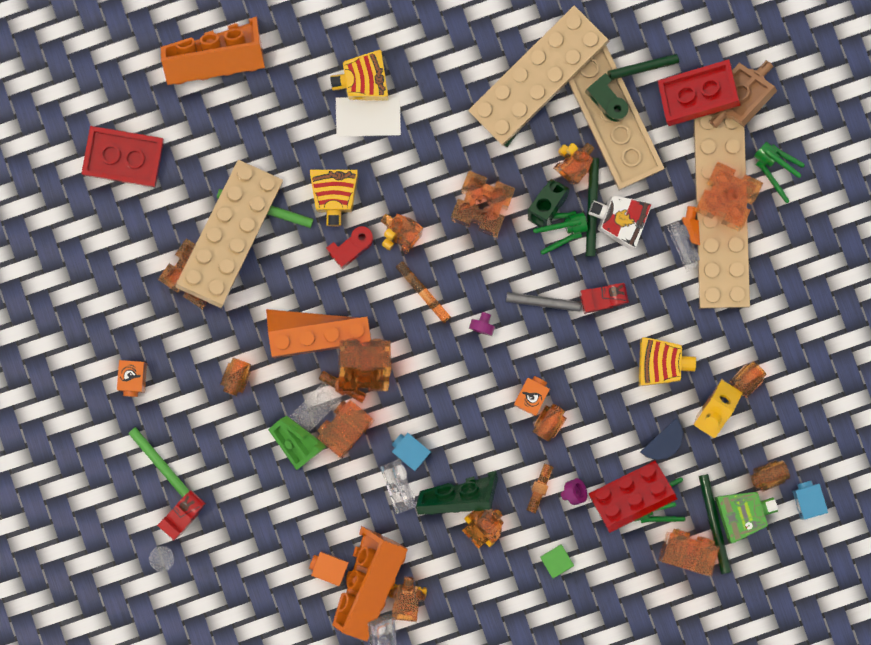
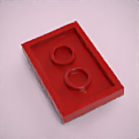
M729 59L658 80L668 126L741 106Z
M90 126L81 174L88 177L156 188L164 139Z
M656 461L588 493L609 533L677 500L675 492Z

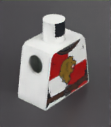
M611 196L608 199L607 205L593 201L588 214L601 219L598 231L632 250L637 246L652 204L619 196Z

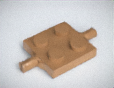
M765 60L757 70L738 63L733 69L741 106L717 112L709 120L710 124L717 128L725 118L733 119L744 127L777 92L775 86L764 78L773 68V65Z

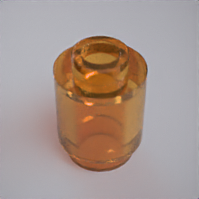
M232 358L231 363L228 362L220 383V385L224 386L223 391L237 396L238 392L244 393L251 374V364Z
M752 361L749 365L745 364L729 382L733 387L743 392L741 397L748 398L764 382L763 378L766 376V373L758 364Z
M552 404L551 407L546 405L535 421V428L532 432L550 442L552 437H556L567 419L563 416L565 411L555 404Z
M774 460L756 467L751 475L754 487L756 489L760 488L762 492L785 483V480L790 479L789 470L783 460Z

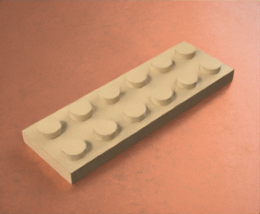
M573 6L468 111L504 146L610 41Z
M605 46L568 84L618 190H621L663 171L665 168L622 78L614 79L608 85L618 98H622L628 104V113L619 122L609 120L585 93L586 89L603 74H607L609 70L617 69L607 46Z
M237 161L176 283V288L222 308L283 183L282 179L243 161Z

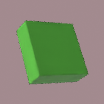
M562 544L540 556L552 578L557 577L574 566Z

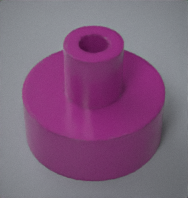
M482 312L479 320L471 319L469 329L492 336L495 326L489 324L491 315Z
M578 478L567 481L564 491L561 492V497L564 501L568 500L572 505L583 503L587 500L586 486Z

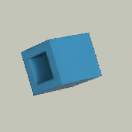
M409 433L405 436L400 434L392 443L394 447L392 453L414 471L420 467L431 453Z
M812 480L797 484L798 489L793 490L792 493L800 520L828 513L820 484L813 485Z

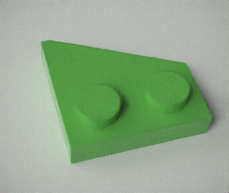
M287 415L268 429L296 470L304 466L326 448L325 444Z

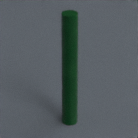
M677 54L609 70L607 75L611 80L678 64L679 58Z

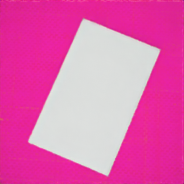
M388 96L389 100L385 101L349 100L348 97L336 98L337 137L401 135L400 96Z

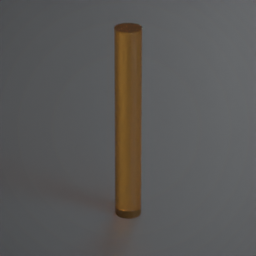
M403 261L400 262L395 268L439 319L446 323L451 316Z

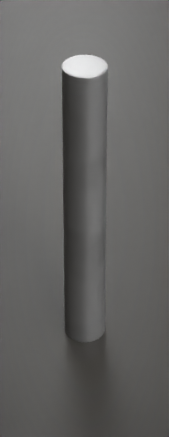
M507 292L506 302L578 312L581 309V302Z

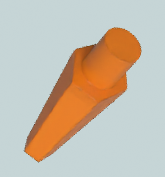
M688 206L686 217H682L681 220L690 242L698 246L700 245L699 220L695 219L697 207Z

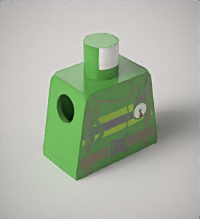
M758 492L715 497L728 543L737 542L767 527L765 515L778 512L774 497L760 501Z

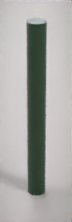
M595 157L589 158L586 257L596 256L597 217L588 214L592 202H598L599 158Z
M701 475L698 477L721 574L730 573L731 569L709 475Z

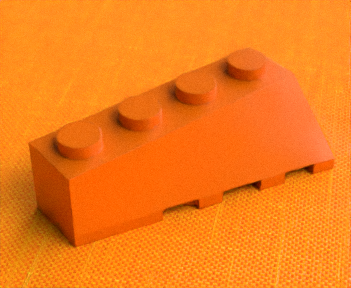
M257 17L248 19V24L239 27L237 23L228 25V30L217 34L213 30L206 32L200 39L195 41L193 38H187L162 46L161 62L167 85L183 84L194 80H207L211 77L230 76L234 73L253 72L265 68Z
M266 309L268 335L273 358L372 343L368 317L357 318Z
M361 526L359 535L363 536L360 547L355 546L353 557H356L354 568L347 573L346 584L348 588L346 593L341 594L332 626L343 634L368 642L370 635L375 629V623L379 614L385 607L390 589L395 584L397 573L405 561L408 549L394 540Z

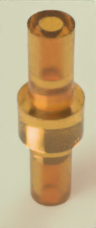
M324 370L319 377V380L336 388L335 391L343 396L346 394L363 403L367 394L351 386L349 381L343 378L340 380Z
M544 463L538 481L534 482L531 489L533 494L527 511L536 514L543 495H546L549 486L546 485L553 466Z

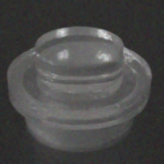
M164 546L153 549L149 556L150 565L157 571L169 570L174 564L173 552Z

